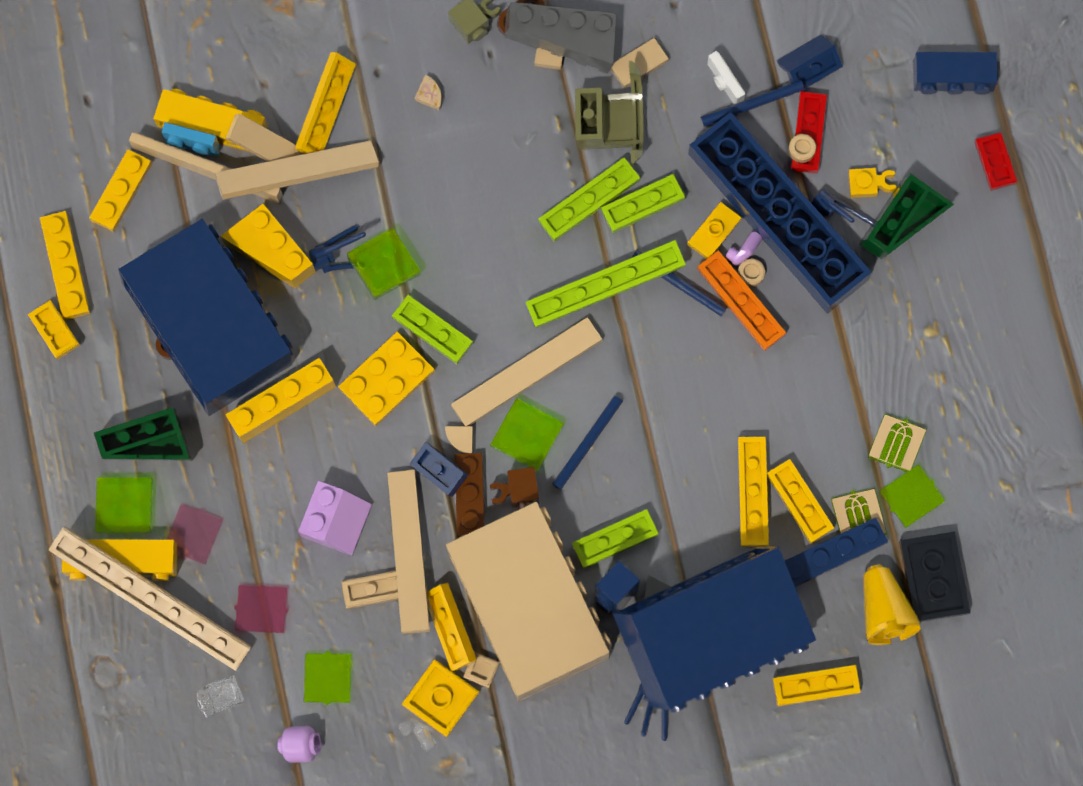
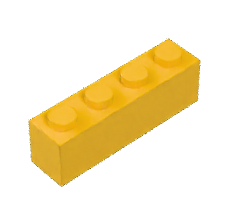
M163 89L153 117L157 127L163 128L164 122L215 135L219 144L243 151L247 150L226 139L235 114H241L266 129L268 126L265 117L258 111L247 110L245 112L237 110V107L232 104L222 103V105L212 103L211 99L204 96L190 97L179 89H172L171 91Z
M318 358L225 415L244 444L336 388V385L321 359Z
M86 539L143 577H152L153 581H169V577L177 576L178 544L174 540ZM62 560V573L70 576L69 580H86V574Z

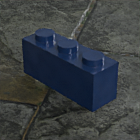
M916 52L913 60L914 91H921L922 94H934L937 91H947L948 94L953 95L961 94L964 91H974L978 95L988 94L990 91H994L997 85V52Z
M618 561L596 585L595 597L597 606L606 614L610 612L615 613L623 609L638 592L640 579Z

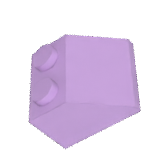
M318 481L298 533L304 539L353 556L372 504L345 490Z

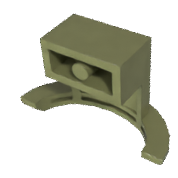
M629 61L631 93L604 95L602 87L575 89L576 142L579 150L632 147L631 164L635 165L642 157L644 150L643 92L641 71L633 61Z

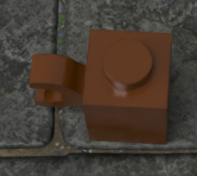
M535 467L508 470L509 483H492L490 485V490L497 489L502 492L499 498L492 499V504L494 505L503 504L508 496H511L512 508L518 507V510L535 502L540 504Z

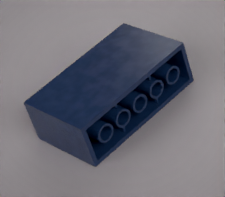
M202 218L122 266L118 271L122 285L207 415L211 416L292 366L291 356L293 353L291 349L293 347L285 334L279 335L276 328L278 324L270 312L267 314L264 312L262 307L263 301L257 291H250L247 284L249 281L241 268L236 270L232 262L234 258L227 246L221 247L218 241L219 235L212 224L207 225Z
M777 546L755 547L613 613L650 706L662 710H671V712L687 707L686 702L694 698L702 700L712 695L711 690L719 686L721 689L734 685L736 683L735 679L742 675L749 677L761 671L760 667L768 663L769 665H775L784 661V655L803 652L809 648L808 644L816 641L780 548Z

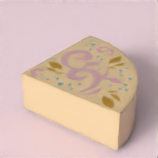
M425 75L415 96V101L440 110L442 103L440 89L431 77Z

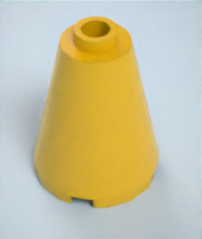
M883 565L869 567L863 575L865 632L868 643L871 645L892 644L891 638L899 636L900 641L914 636L921 629L920 621L889 568L883 567Z

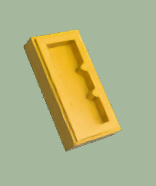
M720 202L691 237L687 245L705 259H708L727 239L742 217Z
M51 300L27 314L57 360L80 346Z

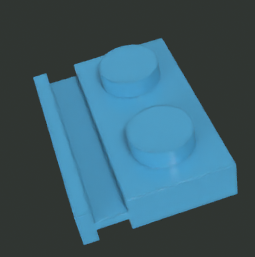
M164 122L161 132L167 144L192 150L200 154L218 157L221 147L215 135Z

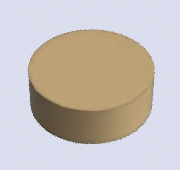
M805 134L793 137L788 148L789 155L796 162L805 163L810 161L816 151L815 141Z
M747 259L740 264L738 275L748 287H755L763 281L765 268L760 261Z

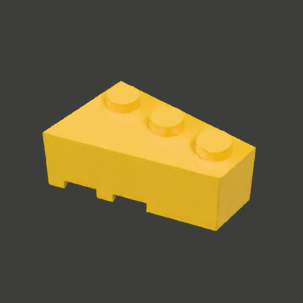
M261 204L220 236L225 246L245 256L246 259L261 266L294 289L316 273L312 262L264 204Z

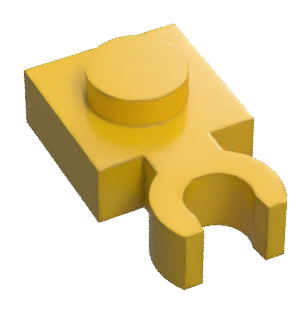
M876 168L849 169L850 198L877 197L878 189L886 193L894 192L896 185L886 184L885 179L894 178L895 171L887 170L881 175H876Z

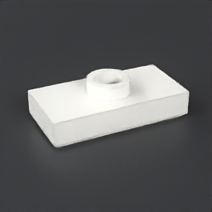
M715 51L710 54L707 65L715 75L713 79L720 91L724 90L733 104L744 101L745 92L719 52Z

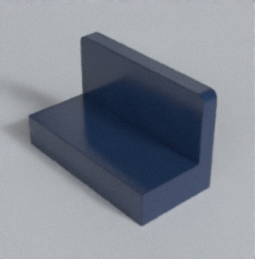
M822 35L817 36L777 60L778 66L787 72L791 84L801 80L804 89L843 67L835 45Z

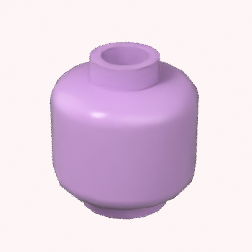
M311 726L288 727L284 730L282 737L278 738V751L280 754H283L285 760L289 763L313 761L321 750L320 735Z

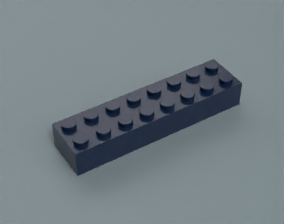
M731 112L689 145L688 155L756 233L761 235L763 241L827 314L869 281L872 273L870 269Z

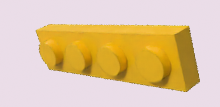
M330 52L294 148L303 154L325 149L356 64L337 52Z
M63 211L40 217L62 318L68 320L91 314L67 212Z
M738 437L741 547L769 546L766 437Z

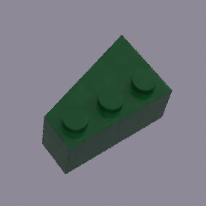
M910 173L902 179L859 245L879 259H883L952 207L954 203Z
M173 407L94 432L101 458L104 460L192 461L177 410Z

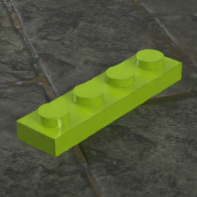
M624 157L538 218V222L553 242H555L599 211L601 207L607 205L638 183L640 177Z

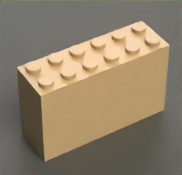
M537 502L445 544L451 561L518 702L608 660L609 651H611L612 647L605 632L600 633L597 628L600 621L593 606L588 608L585 603L587 601V593L581 581L576 583L573 578L575 576V568L569 556L564 558L561 553L563 551V544L558 533H552L549 528L552 525L546 508H539Z

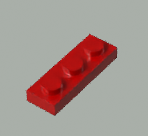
M800 92L795 136L800 134L810 136L815 141L816 151L813 158L808 162L800 163L792 159L791 171L818 173L826 94Z

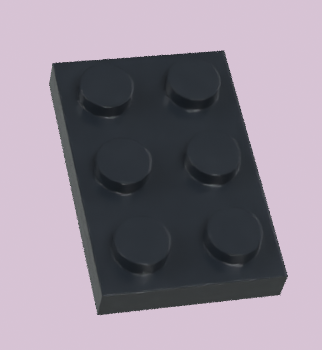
M955 531L900 540L899 544L911 607L919 621L924 622L970 614Z

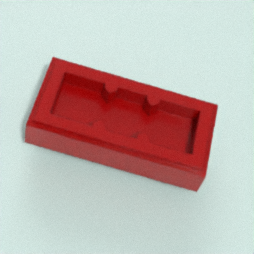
M999 132L975 139L974 143L990 191L1015 185L1018 181L1002 133Z

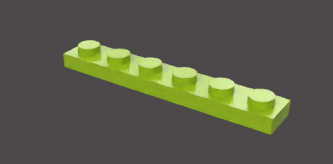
M674 240L525 303L535 327L538 328L686 267L677 242Z

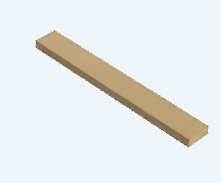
M66 526L61 529L48 550L235 671L252 647Z

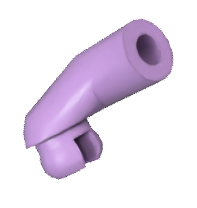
M751 232L739 251L734 247L728 250L725 256L726 260L731 261L732 265H740L744 260L753 255L762 240L761 235Z

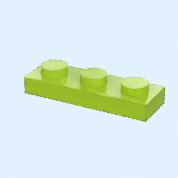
M674 174L601 207V212L613 234L684 201L685 196Z
M409 295L406 296L392 314L394 320L456 365L473 345L471 339Z
M646 509L572 542V546L582 568L585 569L658 536L659 533Z

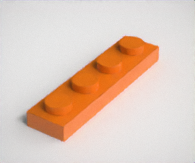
M719 250L697 266L700 274L764 352L786 336L784 329Z

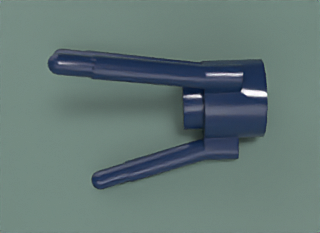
M826 189L822 190L811 203L823 217L824 215L831 217L837 212L853 223L854 218L846 212L848 211L870 225L874 223V220L841 201Z
M354 225L328 241L315 246L314 249L309 250L308 252L315 270L323 269L325 274L333 270L364 267V262L332 265L331 262L335 261L333 251L365 237L366 233L361 232L336 243L356 231L358 225Z
M640 684L624 724L628 725L644 695L643 700L647 701L648 704L641 736L645 737L653 707L650 706L643 686ZM662 710L661 712L663 741L667 740L668 710Z

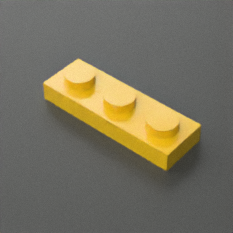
M127 150L89 219L115 232L153 164L151 160Z
M790 459L767 472L768 479L810 544L834 530L832 523Z
M440 584L426 592L428 609L451 671L460 670L477 661L449 584Z
M856 665L772 679L777 707L861 693Z

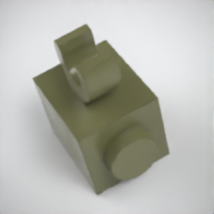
M463 0L448 11L449 21L467 44L473 40L479 41L488 33L487 30H489L487 18L493 19L500 15L501 8L499 6L494 10L487 9V6L493 0H483L478 6L473 0Z

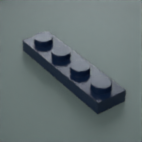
M875 517L785 560L792 581L795 587L888 544V540Z

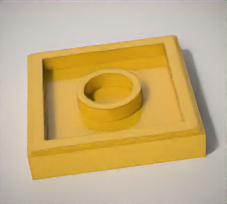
M434 659L403 701L402 706L447 738L480 692Z

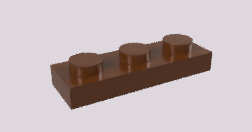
M482 453L455 454V464L468 474L456 492L457 537L465 536L485 526Z

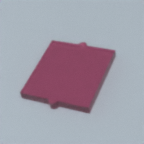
M180 505L167 540H174L177 543V555H180L183 560L188 558L206 565L223 520L206 514L203 509L197 511Z
M239 585L237 605L234 606L236 610L235 631L284 634L285 614L288 613L286 608L287 588Z

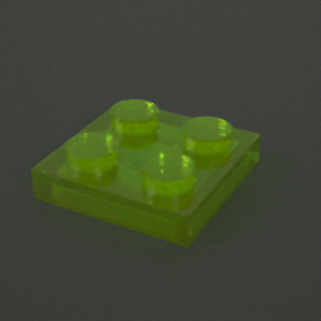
M394 228L347 252L348 260L374 301L421 275V270Z
M516 398L493 438L490 447L527 467H535V471L539 472L564 427V423Z
M97 477L95 532L151 533L152 477Z

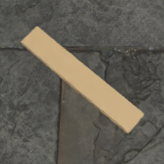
M132 132L128 140L135 150L216 180V172L231 170V168L136 132ZM280 188L252 193L280 204L283 197Z
M366 141L216 172L215 178L222 200L376 168L379 161L372 142Z
M587 317L451 404V407L463 425L470 426L602 342V338Z
M415 470L389 472L387 474L402 634L429 632Z

